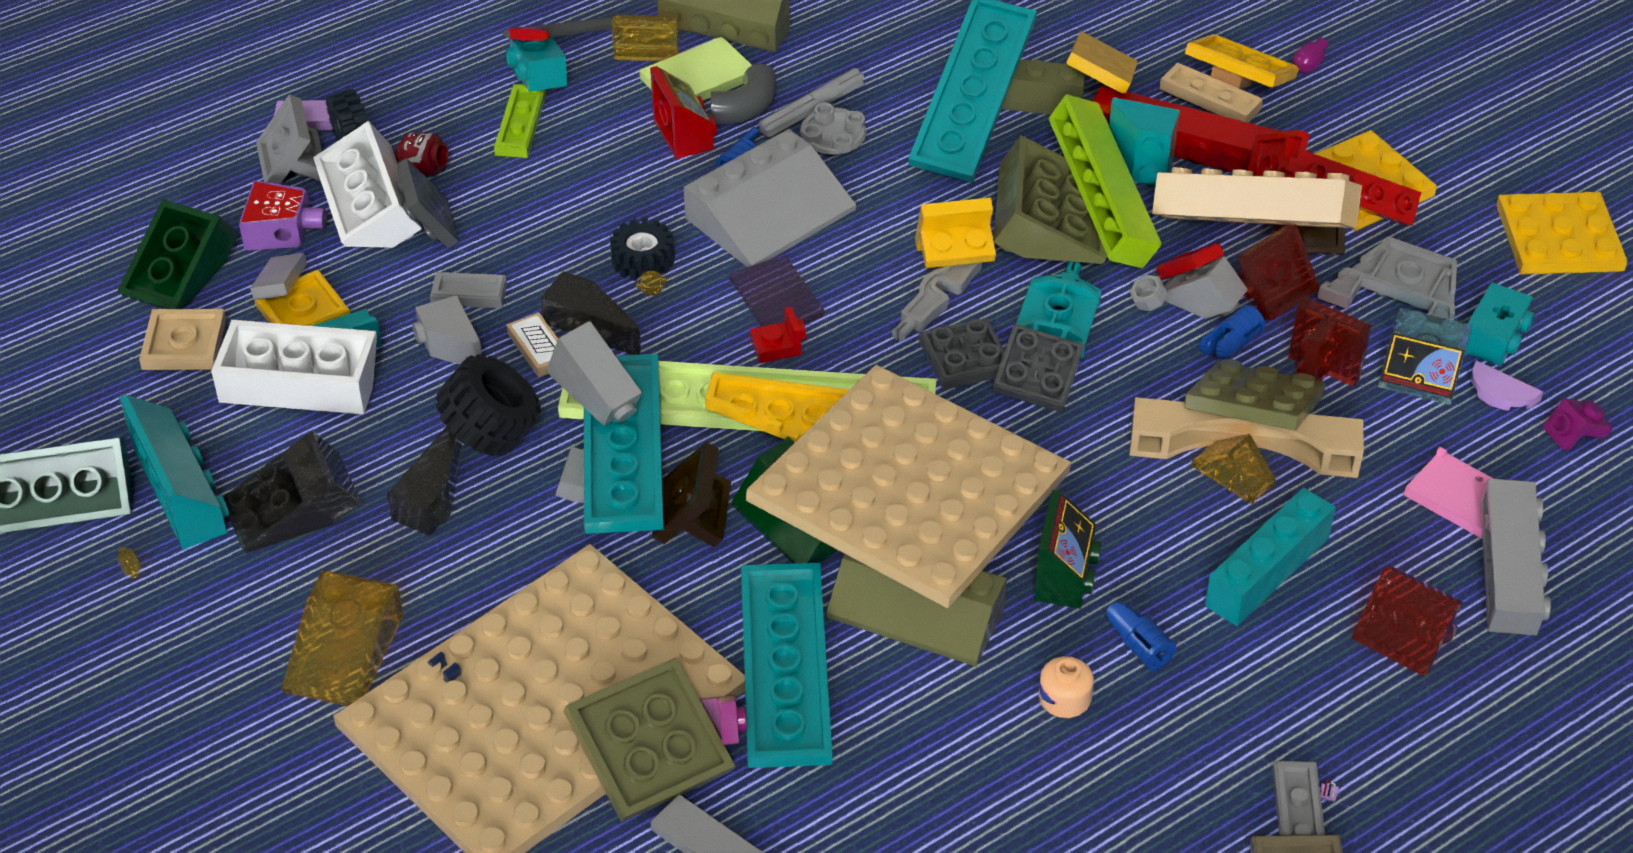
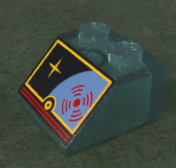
M1399 308L1378 387L1451 405L1472 325Z

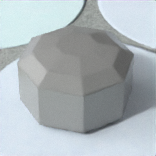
M1146 275L1136 280L1130 290V294L1138 309L1152 311L1163 305L1168 295L1159 276Z

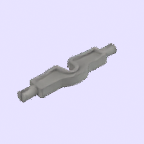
M982 263L945 266L927 274L920 284L918 295L901 311V322L892 330V336L896 340L899 338V341L902 342L913 330L923 331L931 321L948 308L949 297L941 290L958 295L962 294L970 281L982 269Z

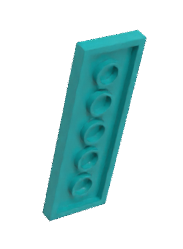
M997 0L971 1L908 158L909 166L971 183L974 182L1036 22V10Z
M658 354L616 356L642 392L636 405L637 410L631 417L620 423L614 420L603 426L584 408L585 534L664 530Z
M820 563L741 565L748 768L832 765Z

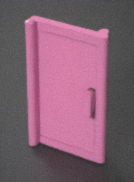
M1439 447L1432 460L1406 486L1404 496L1482 539L1480 500L1488 478H1494L1447 453L1446 449Z

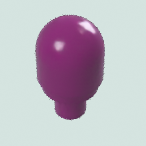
M1318 38L1315 42L1305 43L1294 54L1292 64L1299 67L1298 73L1309 74L1323 62L1324 51L1328 48L1327 40Z

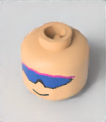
M1066 656L1054 658L1046 663L1040 673L1039 701L1042 707L1048 713L1060 718H1072L1084 713L1092 701L1094 676L1090 667L1082 660Z

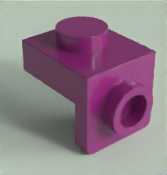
M1566 398L1562 400L1543 424L1544 430L1563 450H1570L1582 435L1605 439L1614 427L1604 418L1605 411L1596 403L1590 400L1582 402Z
M736 695L699 698L722 739V745L739 743V732H747L745 706L736 707Z

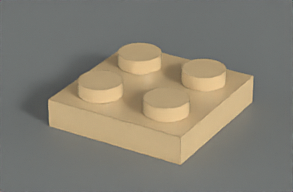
M152 309L139 358L142 370H212L220 350L226 324L224 309Z

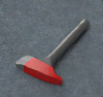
M632 14L549 25L540 24L536 26L514 27L504 30L503 35L513 40L541 41L548 40L550 37L633 27L635 25V17Z

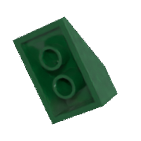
M162 199L117 293L163 309H182L224 265L238 233L220 216Z

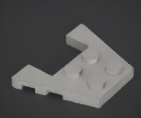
M1389 237L1363 255L1360 263L1352 268L1346 267L1340 271L1337 279L1331 283L1326 281L1321 284L1318 299L1348 309L1361 287L1372 290L1378 295L1400 300L1414 308L1428 310L1429 312L1421 324L1419 335L1450 346L1455 329L1454 298L1456 292L1457 260Z

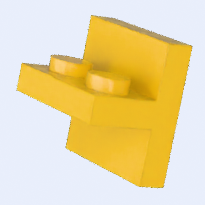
M991 197L921 204L915 242L917 251H922L925 268L995 261L996 251L990 226L993 213Z

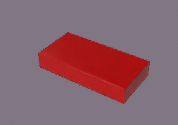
M1214 243L1181 254L1157 266L1156 271L1162 280L1199 268L1223 256L1224 253L1220 244Z

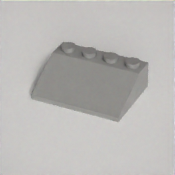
M790 129L783 131L684 186L685 219L751 271L856 210L855 202L812 145Z

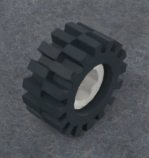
M350 89L326 97V105L328 107L326 109L330 117V124L333 127V134L336 135V141H339L367 122L368 117L364 112L363 103H361L360 97L355 90Z
M642 218V223H637L636 219L630 220L629 226L624 222L620 224V230L615 228L613 236L610 237L612 265L616 272L620 271V276L624 278L630 274V279L633 281H637L638 276L642 277L643 281H649V276L651 275L654 279L660 278V271L666 274L669 272V267H672L674 264L673 234L671 231H668V226L665 224L660 226V222L657 220H653L652 224H649L648 218Z

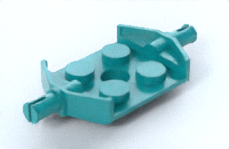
M1069 261L1065 272L1061 274L1035 276L1031 279L1016 324L1085 344L1081 356L1083 358L1097 307H1100L1102 292L1099 288L1079 278V273L1082 269L1079 262L1075 263L1073 269L1074 262ZM1054 306H1061L1065 310H1054L1052 308Z

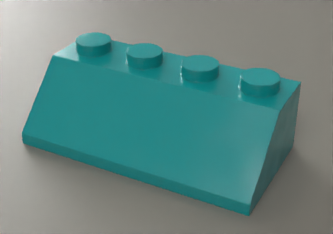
M129 395L119 397L133 449L182 550L226 534L227 531L223 518L229 516L228 508L221 494L215 496L213 493L216 491V486L209 469L201 470L200 467L204 466L197 445L189 446L188 444L191 442V437L185 422H177L170 408Z

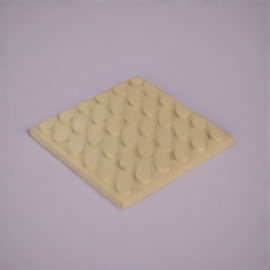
M875 365L747 489L746 501L948 609L1047 499L1052 490H1055L1069 474L1071 462Z

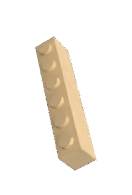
M1173 167L1171 173H1157L1152 214L1164 218L1357 228L1362 185L1349 181V175L1327 173V179H1316L1317 174L1295 172V178L1285 177V173L1278 171H1263V176H1253L1254 172L1232 170V175H1222L1223 171L1208 168L1202 169L1201 174H1192L1191 169Z

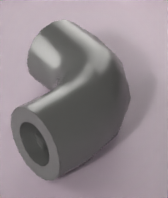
M755 64L745 71L743 87L732 91L711 92V115L716 125L746 122L761 115L772 104L777 87L775 71L766 64Z

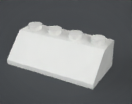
M369 121L313 157L341 243L344 246L394 248L422 229L419 220H411L403 209L402 203L405 202V197L397 186V181L400 178L397 170L398 162L392 146Z
M231 320L211 370L219 403L364 414L373 389L377 342L376 331Z

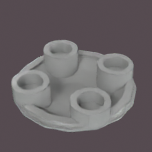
M826 102L819 103L814 107V112L802 121L800 129L802 139L811 144L815 151L830 155L845 154L857 149L865 140L867 132L865 117L861 112L836 108Z

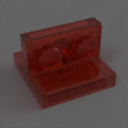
M1296 224L1284 226L1238 255L1243 271L1237 275L1248 289L1244 296L1245 298H1254L1258 311L1264 320H1273L1320 288Z
M1304 297L1297 306L1288 358L1299 363L1297 373L1312 375L1317 381H1323L1328 375L1351 386H1355L1361 378L1372 325Z
M1387 565L1379 577L1351 638L1425 676L1429 673L1441 646L1452 641L1458 629V626L1452 623L1463 602L1391 565Z

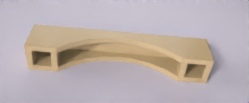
M1135 397L1129 456L1169 459L1182 452L1205 446L1246 445L1286 455L1305 464L1320 475L1358 478L1364 453L1363 419L1309 414L1298 429L1294 431L1184 408L1185 402Z

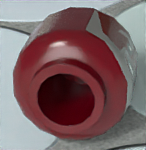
M412 131L406 133L401 142L396 146L395 157L398 162L407 158L424 176L432 177L437 175L446 166L448 148L437 134Z

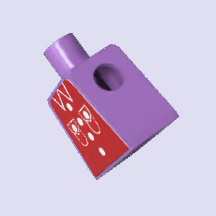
M253 181L239 222L244 250L299 247L303 243L307 228L325 229L327 212L325 208H310L307 191L304 188Z

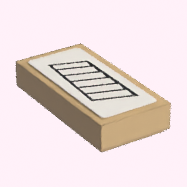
M538 312L506 324L507 334L538 378L549 374L546 370L558 338L541 314Z

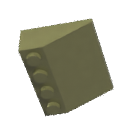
M1020 135L999 164L993 243L999 245L1004 251L1013 252L1023 258L1103 264L1106 260V251L1065 157Z

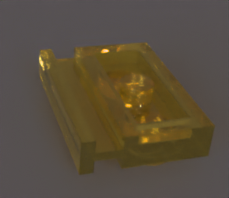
M613 14L611 24L614 60L662 61L679 54L678 20L676 16Z

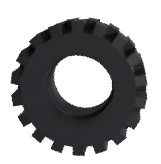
M483 354L467 357L439 389L440 391L436 396L438 401L436 403L437 411L442 414L440 418L449 427L448 430L453 435H456L466 446L469 445L479 453L483 451L489 456H495L496 454L503 456L511 452L539 420V413L541 412V406L537 403L539 399L537 394L533 392V387L517 370L515 371L511 368L509 364L504 361L501 362L492 356L487 358Z

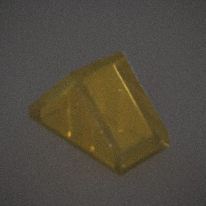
M1250 434L1214 441L1195 457L1191 463L1192 467L1250 504H1253L1274 486L1276 481Z

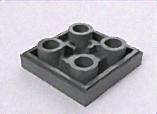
M407 158L399 162L397 170L400 179L397 181V186L405 197V202L402 203L406 214L413 221L418 219L432 240L439 239L449 248L458 243L459 240L447 198Z
M988 318L973 319L969 322L947 327H937L933 330L919 333V343L943 390L996 378L1005 350Z
M1014 324L993 384L992 392L1063 413L1085 344Z

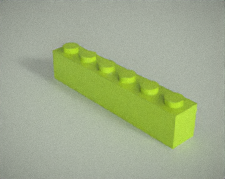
M1066 94L1048 119L1109 261L1144 268L1162 245L1099 103Z

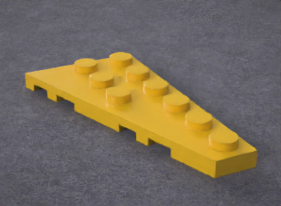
M713 372L705 397V408L779 438L785 439L789 437L796 442L850 389Z

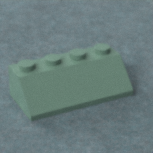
M125 437L0 454V533L132 514L131 473Z

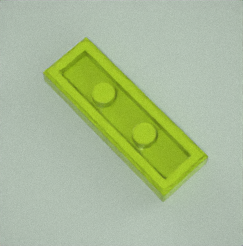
M513 84L495 141V156L528 158L547 96L546 89L529 92L525 85Z

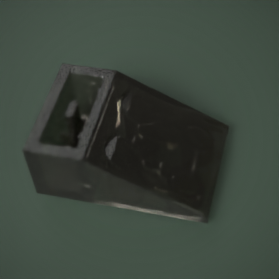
M310 431L223 497L228 508L230 521L245 553L331 526L362 503L339 452L314 431Z

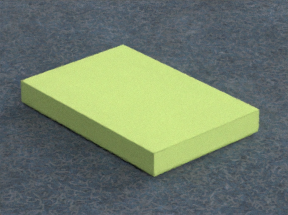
M721 36L640 69V79L651 89L650 67L658 66L688 83L695 95L701 96L704 101L711 98V92L728 91L744 84V73L752 65Z

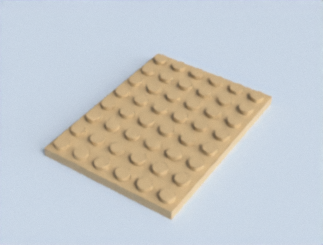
M589 544L335 714L334 721L336 727L464 853H526L606 794L563 712L566 705L676 657L699 698L735 695L737 698L745 692V675ZM440 652L444 653L448 664L443 669L440 662L434 667L428 664V661ZM457 663L461 669V675L455 680L446 683L443 680V671L452 664Z

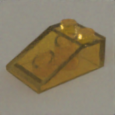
M322 570L306 601L282 684L283 693L349 706L367 694L404 617L398 585Z

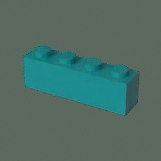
M1303 487L1210 574L1205 606L1235 626L1242 623L1329 539L1336 507Z

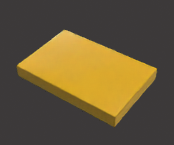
M1080 31L1066 63L1123 94L1126 93L1131 84L1138 61Z
M1216 34L1189 42L1185 51L1186 55L1271 88L1295 79L1299 70L1297 65Z

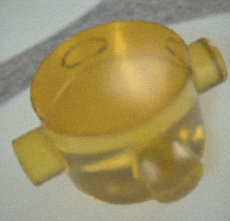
M647 271L641 275V282L636 283L637 290L641 289L646 295L655 296L662 291V284H667V279L656 271Z
M125 546L119 547V553L116 554V558L125 576L130 575L132 579L138 577L137 571L141 570V567L133 549L127 550Z

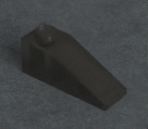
M562 271L541 296L543 318L549 326L570 332L590 321L609 347L631 355H639L641 353L639 325L595 282Z
M448 426L442 430L387 493L391 520L429 536L440 524L448 520L453 506L462 443L456 435H453L448 430Z

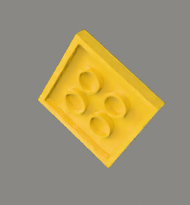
M1372 130L1315 153L1316 155L1422 192L1419 203L1435 196L1437 185ZM1359 210L1357 228L1352 229L1357 231L1384 218Z
M1601 192L1508 194L1498 196L1496 206L1520 274L1625 271L1627 258Z

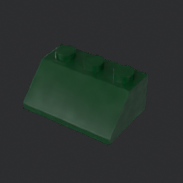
M787 437L758 456L734 496L732 506L793 564L821 563L838 550L746 501L747 489L795 443L791 438Z

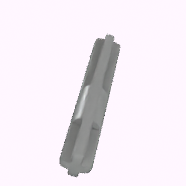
M852 68L759 121L760 127L758 129L760 133H763L766 138H770L813 113L814 107L817 104L823 102L832 103L862 86L864 83L863 73L857 68Z

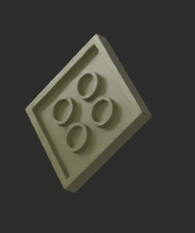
M1224 359L1217 361L1186 393L1184 408L1296 431L1323 398L1326 382L1317 381L1314 376L1309 374L1296 373L1291 376L1278 373L1279 371L1273 367L1260 366L1250 368L1242 366L1240 361Z
M677 657L566 705L563 711L621 823L668 802L679 794L683 795L724 776L735 768L732 758L726 747L722 745L719 734Z

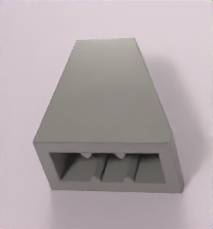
M588 321L558 338L546 370L549 375L603 426L614 420L620 423L631 417L637 410L636 405L642 392L593 324Z

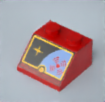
M658 66L650 67L653 120L675 158L679 159L713 150V135L717 134V126L713 116L707 115L701 96H696L688 83Z

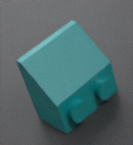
M1113 97L1109 128L1134 182L1156 186L1157 173H1170L1173 165L1180 110Z

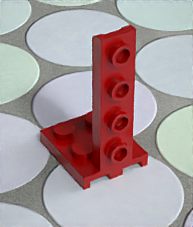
M1291 130L1256 135L1247 171L1254 172L1253 176H1263V171L1283 172L1285 177L1295 178V172H1309L1317 174L1316 179H1327V173L1349 175V181L1362 185L1359 210L1398 224L1413 225L1422 192L1306 151L1310 134L1304 131Z

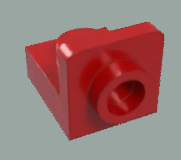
M792 306L784 308V322L750 329V341L759 364L801 355V340L806 339V329L803 319L796 318Z

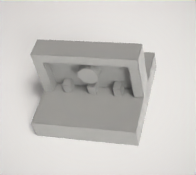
M289 94L256 142L264 182L281 184L290 170L299 176L310 177L320 181L313 159L314 156L322 152L318 131L307 126L301 98Z

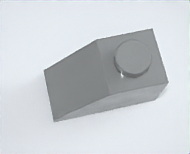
M1222 256L1199 268L1172 276L1165 284V289L1168 293L1165 302L1205 319L1219 314L1224 317L1233 313L1240 306L1238 301L1248 289L1226 257Z
M457 295L415 307L417 322L412 324L413 332L417 343H424L431 357L461 364L471 355L475 357L477 354H482L480 340Z

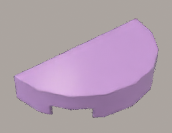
M1477 360L1474 364L1470 381L1477 390L1478 398L1488 405L1509 411L1510 407L1526 406V409H1529L1541 401L1543 391Z

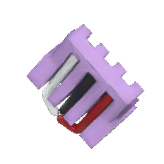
M1332 782L1322 783L1320 790L1321 799L1335 802L1339 787Z

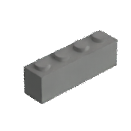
M1488 478L1480 500L1488 632L1537 636L1542 621L1549 619L1551 609L1550 597L1544 596L1543 590L1548 580V565L1541 562V554L1544 553L1546 535L1544 530H1539V522L1543 515V499L1537 498L1536 482Z

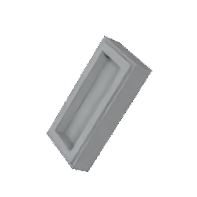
M304 253L271 257L250 287L253 298L259 300L287 295L307 265Z
M436 272L430 300L435 302L457 295L462 307L502 308L507 287L506 275Z

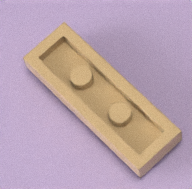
M1176 63L1160 81V90L1220 116L1249 123L1262 109V98L1180 63Z

